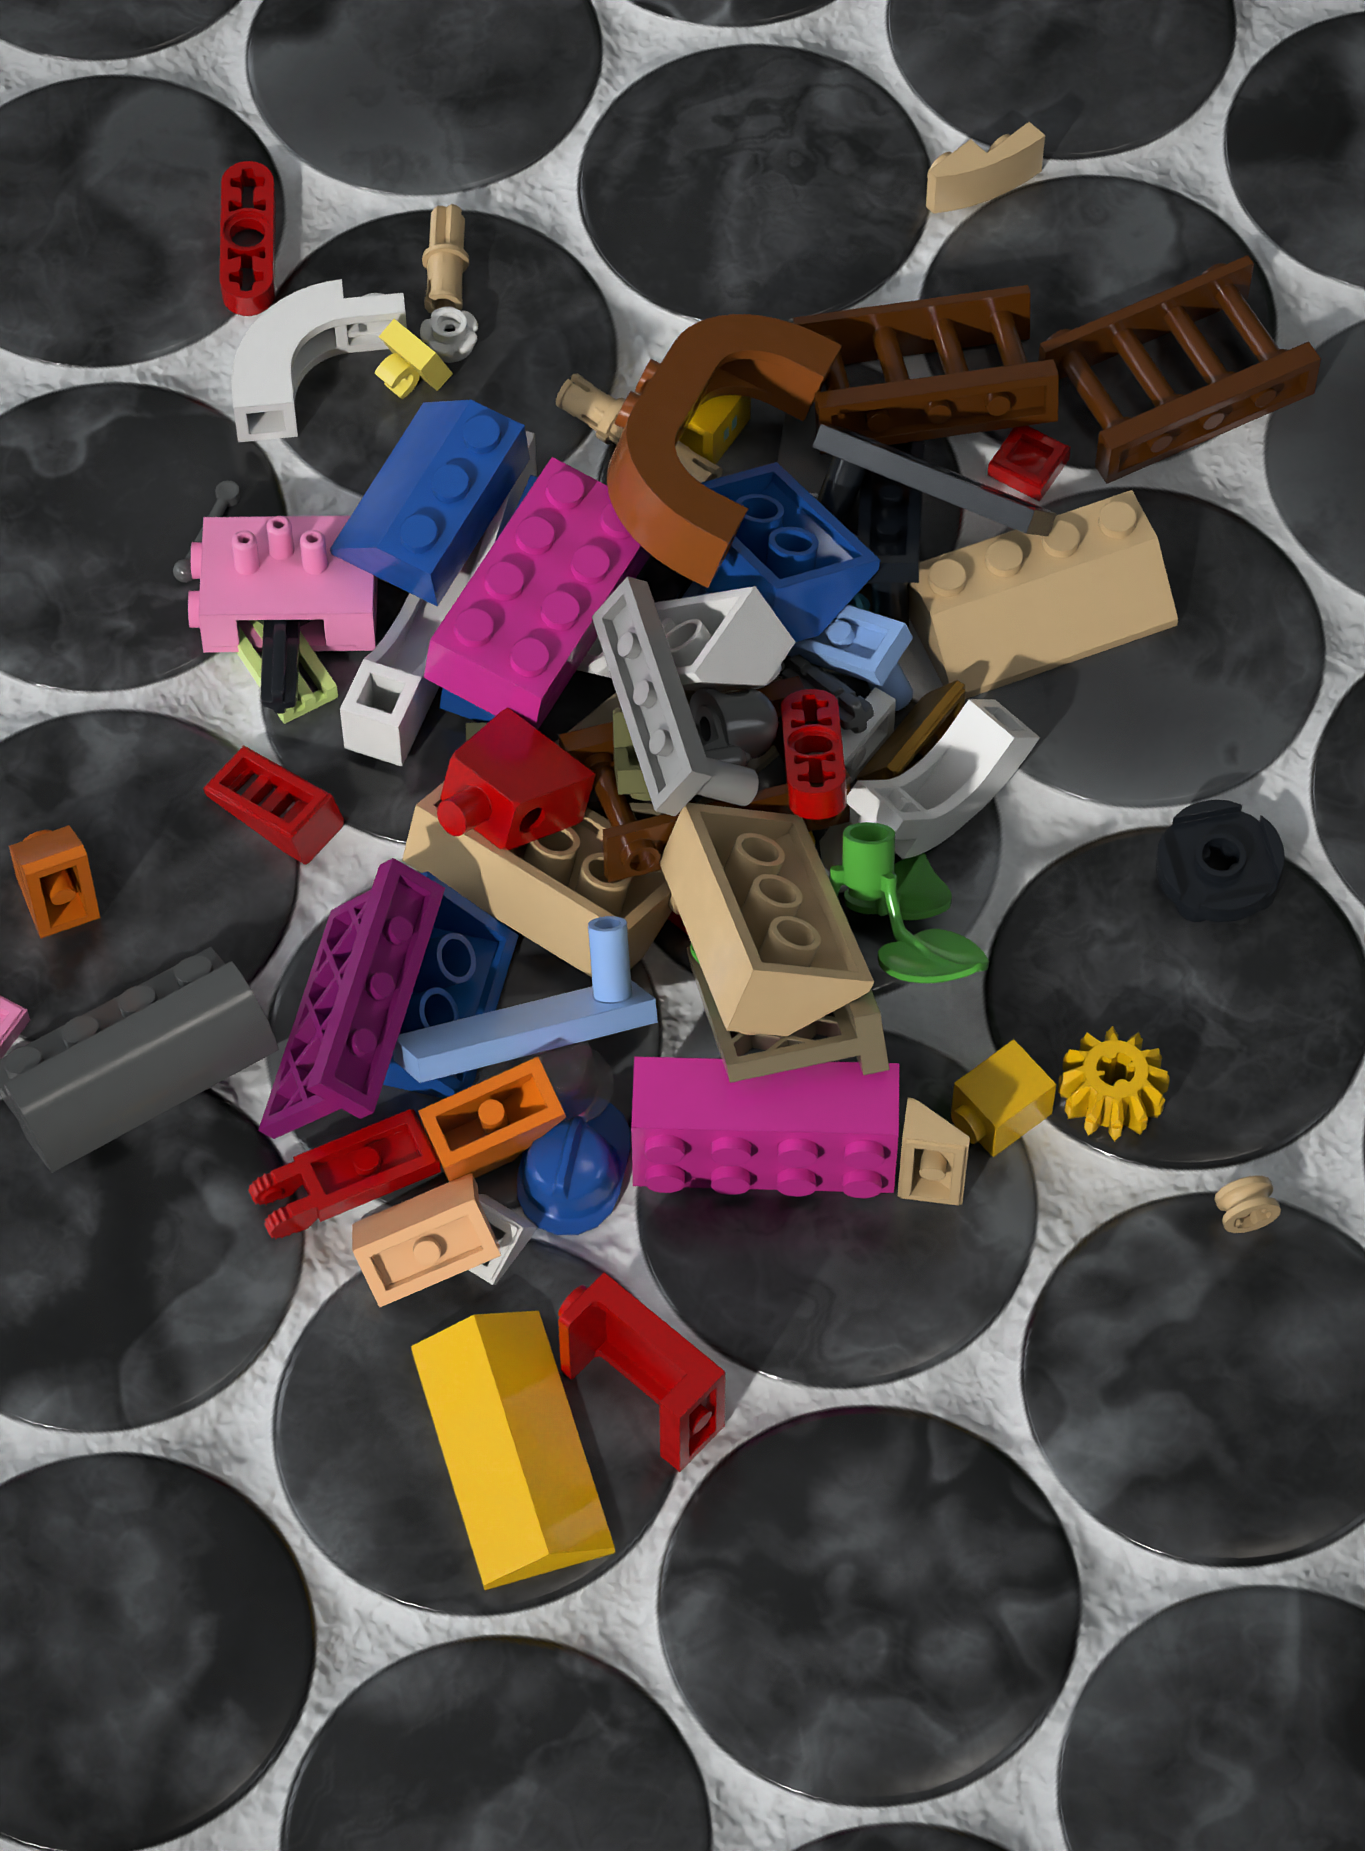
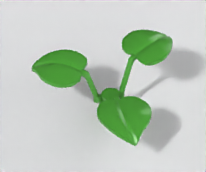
M863 822L852 824L844 829L842 865L830 867V882L836 896H838L842 885L848 887L844 891V903L849 909L863 914H878L879 916L889 914L893 935L897 942L885 944L878 951V963L883 971L892 977L907 982L939 983L988 970L989 961L987 956L968 938L943 929H928L913 935L905 928L903 920H920L933 917L947 911L952 904L950 889L934 872L924 853L906 858L894 864L895 831L891 827L880 823ZM691 943V944H690L691 954H692V956L694 957V959L699 963L698 958H697V956H696V953H695L694 948H693L692 943Z

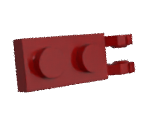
M408 1109L294 1156V1162L274 1169L261 1177H257L249 1185L250 1189L248 1191L253 1202L261 1206L262 1204L267 1205L271 1202L274 1203L278 1199L281 1200L289 1197L303 1185L308 1196L289 1203L285 1207H280L276 1211L274 1210L265 1219L264 1225L271 1238L282 1239L285 1236H290L292 1233L308 1229L318 1218L322 1222L440 1173V1161L414 1109Z

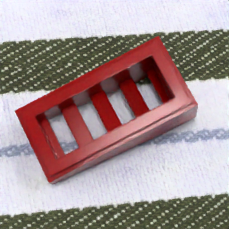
M244 745L203 788L208 798L284 853L303 864L310 863L344 824V819L333 795ZM254 773L259 776L242 795L236 793ZM273 788H275V791L260 806H258L262 799ZM293 802H295V805L282 818H279L280 815Z

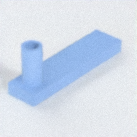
M693 581L682 598L709 593L700 584ZM847 604L819 636L796 642L787 654L791 657L801 655L812 664L866 681L871 691L877 687L896 699L895 711L906 707L913 697V689L898 663V660L913 639L906 623Z
M604 916L593 919L588 923L592 973L591 987L399 1034L393 1051L394 1061L419 1083L658 1023L656 998L631 980L627 921L617 916Z

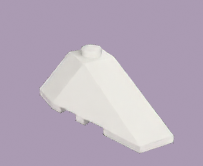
M755 586L655 603L684 690L697 691L698 689L713 688L723 692L744 688H762L779 675L781 663L796 643ZM597 637L577 670L611 678L599 638Z

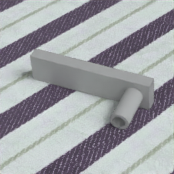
M627 576L594 613L592 620L654 810L676 816L696 794L739 806L749 805L758 791L759 780L756 771L744 766L706 757L648 582Z

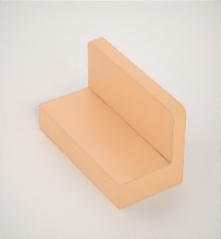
M473 1174L462 1176L359 1220L352 1225V1251L379 1308L501 1256L500 1245L479 1202L478 1185Z

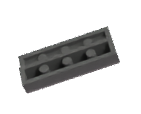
M209 947L194 956L185 958L170 969L138 986L127 989L112 1000L82 1016L71 1019L65 1025L23 1047L13 1050L7 1056L1 1058L0 1096L18 1119L27 1141L50 1172L53 1173L279 1050V1047L257 998L241 972L232 961L225 964L213 948Z

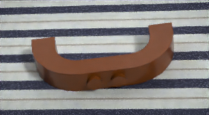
M729 314L707 318L693 324L678 336L661 363L650 359L636 386V393L630 391L615 420V425L623 428V432L610 459L607 470V487L612 506L631 536L647 552L670 569L708 588L726 558L748 508L707 488L696 480L681 463L675 446L699 407L707 400L723 395H740L758 399L804 421L815 402V393L821 392L842 345L805 327L777 318L751 314Z

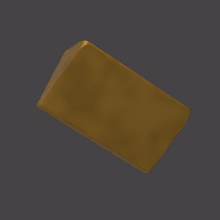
M956 680L925 694L858 774L857 781L892 779L917 764L938 743L964 707L965 684Z

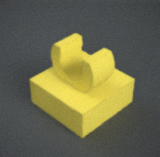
M393 319L378 336L393 354L380 363L375 374L385 382L384 385L402 400L414 390L420 377L438 391L453 374L435 351L397 320Z

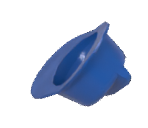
M569 1095L560 1098L559 1102L566 1118L544 1136L536 1139L522 1154L517 1174V1198L524 1214L538 1228L556 1235H579L597 1228L612 1214L620 1196L631 1150V1130L622 1112L609 1101L592 1095Z

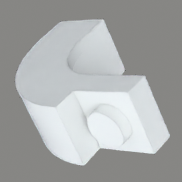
M342 279L326 281L308 286L284 297L260 315L243 337L233 362L231 383L238 443L298 437L295 397L304 376L314 366L333 356L389 349L378 336L393 319L397 320L407 329L404 294L370 293L362 297L344 298Z
M969 699L942 738L917 764L892 779L858 780L847 795V804L860 814L857 820L858 823L872 822L891 827L895 831V852L901 858L905 859L920 855L948 839L982 810L1017 771L1040 737L995 699Z

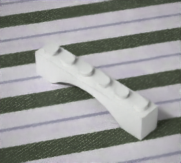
M526 431L530 455L528 464L438 607L409 593L400 613L387 634L376 648L363 659L340 708L345 749L403 766L439 688L437 684L424 678L430 639L513 516L530 475L537 476L535 433Z

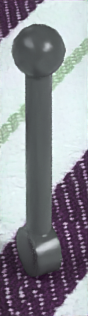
M227 480L222 481L216 486L217 501L208 517H222L227 507L234 506L239 502L240 490L237 483ZM203 527L194 542H202ZM191 548L185 559L178 560L174 564L173 575L180 582L187 583L193 580L191 575Z

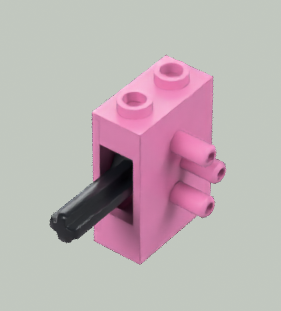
M351 516L203 517L202 542L191 543L192 579H200V591H189L188 594L189 627L200 628L203 653L239 652L240 626L256 652H262L260 702L264 708L273 709L276 714L285 713L286 709L295 707L297 704L300 631L313 651H373L376 648L378 577L332 555L330 551L331 546ZM249 620H256L263 624V639L260 638Z

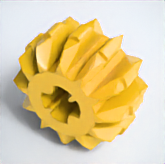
M1113 1026L1106 1031L1104 1042L1086 1033L1080 1041L1079 1050L1069 1049L1063 1058L1062 1069L1065 1072L1059 1076L1058 1093H1060V1097L1067 1099L1065 1112L1068 1119L1086 1117L1084 1129L1088 1136L1100 1126L1109 1127L1108 1133L1115 1142L1121 1137L1124 1125L1141 1135L1142 1131L1147 1127L1148 1117L1158 1118L1163 1112L1165 1104L1163 1095L1168 1091L1170 1082L1169 1075L1167 1074L1168 1071L1160 1069L1162 1056L1159 1048L1141 1051L1143 1039L1139 1032L1130 1037L1127 1042L1118 1040V1034Z

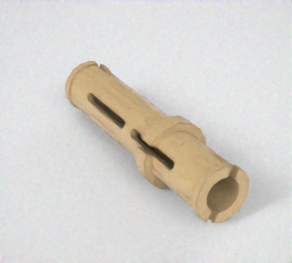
M578 373L573 374L571 380L567 379L561 387L556 398V406L589 425L590 428L596 431V437L605 444L615 443L617 445L623 428L615 425V420L626 399L618 398L616 400L593 386L592 383ZM678 441L675 446L677 455L686 470L701 483L721 477V467L701 457L689 449L688 446Z

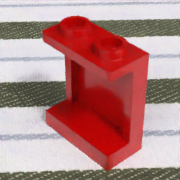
M605 1272L589 1287L580 1285L567 1296L558 1312L561 1372L572 1380L595 1357H601L659 1405L660 1456L681 1472L725 1427L726 1372Z

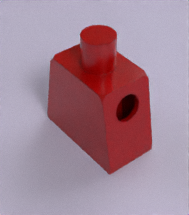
M506 708L453 753L449 761L440 796L442 802L437 808L438 820L444 830L450 835L461 836L474 829L499 849L511 850L581 823L596 774L511 709Z

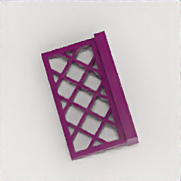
M392 858L379 865L371 890L331 910L258 1131L276 1139L339 1109H343L359 1119L374 1113L445 887Z

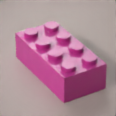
M551 457L431 637L424 672L425 679L495 716L502 710L509 708L534 728L539 729L598 637L592 616L627 576L636 579L651 555L631 536L618 518L612 506L607 485Z
M634 1056L631 1125L633 1186H646L648 1189L659 1193H673L683 1188H712L714 1191L726 1195L742 1194L749 1189L778 1190L784 1195L795 1197L810 1195L815 1191L844 1192L846 1195L854 1198H871L880 1193H894L899 1138V1063H889V1070L863 1075L858 1062H826L730 1083L722 1059Z

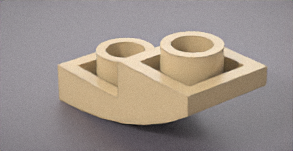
M1028 122L1012 135L1005 134L999 137L991 145L988 152H985L970 139L953 153H943L933 162L928 170L926 207L932 213L963 209L994 199L1024 184L1042 172L1045 134Z

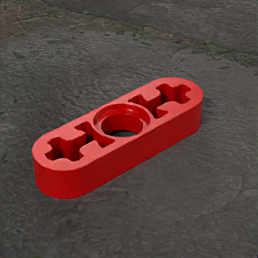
M243 161L229 167L221 179L220 285L223 302L230 311L242 316H253L267 310L275 298L276 195L274 178L271 171L261 163ZM244 187H255L253 190L254 208L243 207L242 194ZM246 229L257 230L264 235L260 243L250 247L239 246L232 241L235 234ZM242 268H253L254 283L252 290H241L243 286Z
M805 689L796 691L785 697L781 703L789 808L794 814L805 819L820 820L831 818L841 813L847 805L846 773L838 700L833 694L824 690ZM817 721V724L805 725V722ZM820 752L821 754L807 755L806 753ZM823 782L822 787H811L810 784Z

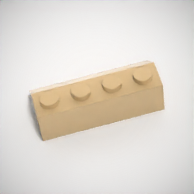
M1132 490L1057 515L1049 536L1025 534L1018 530H1013L920 562L919 583H908L909 619L942 685H947L956 680L965 684V699L1175 627L1178 623V616L1158 537Z
M444 782L416 804L402 858L403 862L421 873L428 871L492 917L592 977L588 923L591 920L604 916H617L627 921L631 969L644 957L672 912L668 907L672 893L662 869L641 876H634L610 883L607 882L604 875L603 829L612 826L608 819L588 807L581 823L514 849L504 850L496 847L474 829L461 836L450 835L444 830L437 816L438 805L442 802L440 796Z
M687 803L680 811L659 863L726 1031H735L746 1035L789 1036L869 993L874 980L803 818L791 814Z

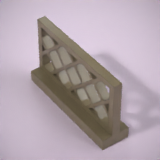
M687 947L689 963L730 1083L855 1056L863 1075L889 1070L881 1012L872 990L789 1036L746 1035L740 1032L726 1031L702 968L692 956L690 947ZM816 1034L829 1036V1038L810 1040ZM751 1048L766 1050L762 1052L744 1055Z

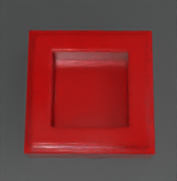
M1029 426L1014 427L989 462L988 476L1040 502L1069 461L1071 447Z

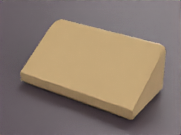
M909 1097L907 1099L902 1137L897 1196L902 1199L959 1206V1204L963 1203L970 1137L918 1100Z

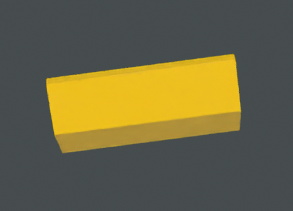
M523 1311L474 1314L412 1345V1355L484 1590L614 1554L615 1546L540 1312Z

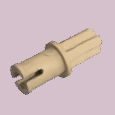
M454 204L447 207L438 205L431 212L429 248L424 251L422 256L423 266L427 270V290L424 305L429 313L446 306H451L458 310L463 308L462 278L463 272L469 266V255L464 250L465 218L461 215V208Z

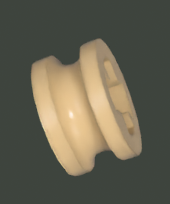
M1249 1176L1240 1178L1225 1185L1215 1194L1217 1207L1222 1211H1226L1223 1215L1222 1223L1228 1232L1245 1233L1257 1230L1273 1222L1280 1215L1281 1208L1279 1202L1269 1197L1273 1192V1185L1268 1177Z

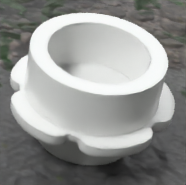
M451 306L441 307L431 313L430 319H425L422 322L420 337L423 342L427 343V346L438 354L443 362H458L465 359L472 352L477 342L475 332L478 330V323L475 317L468 311H460ZM445 329H454L455 331L446 332Z

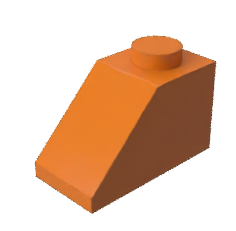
M70 825L54 831L41 830L34 832L22 842L9 846L16 878L40 939L101 918L88 856L82 842Z
M535 1057L418 1110L426 1133L449 1182L467 1174H473L474 1178H477L512 1162L528 1149L536 1139L544 1136L566 1118L565 1112L539 1057Z

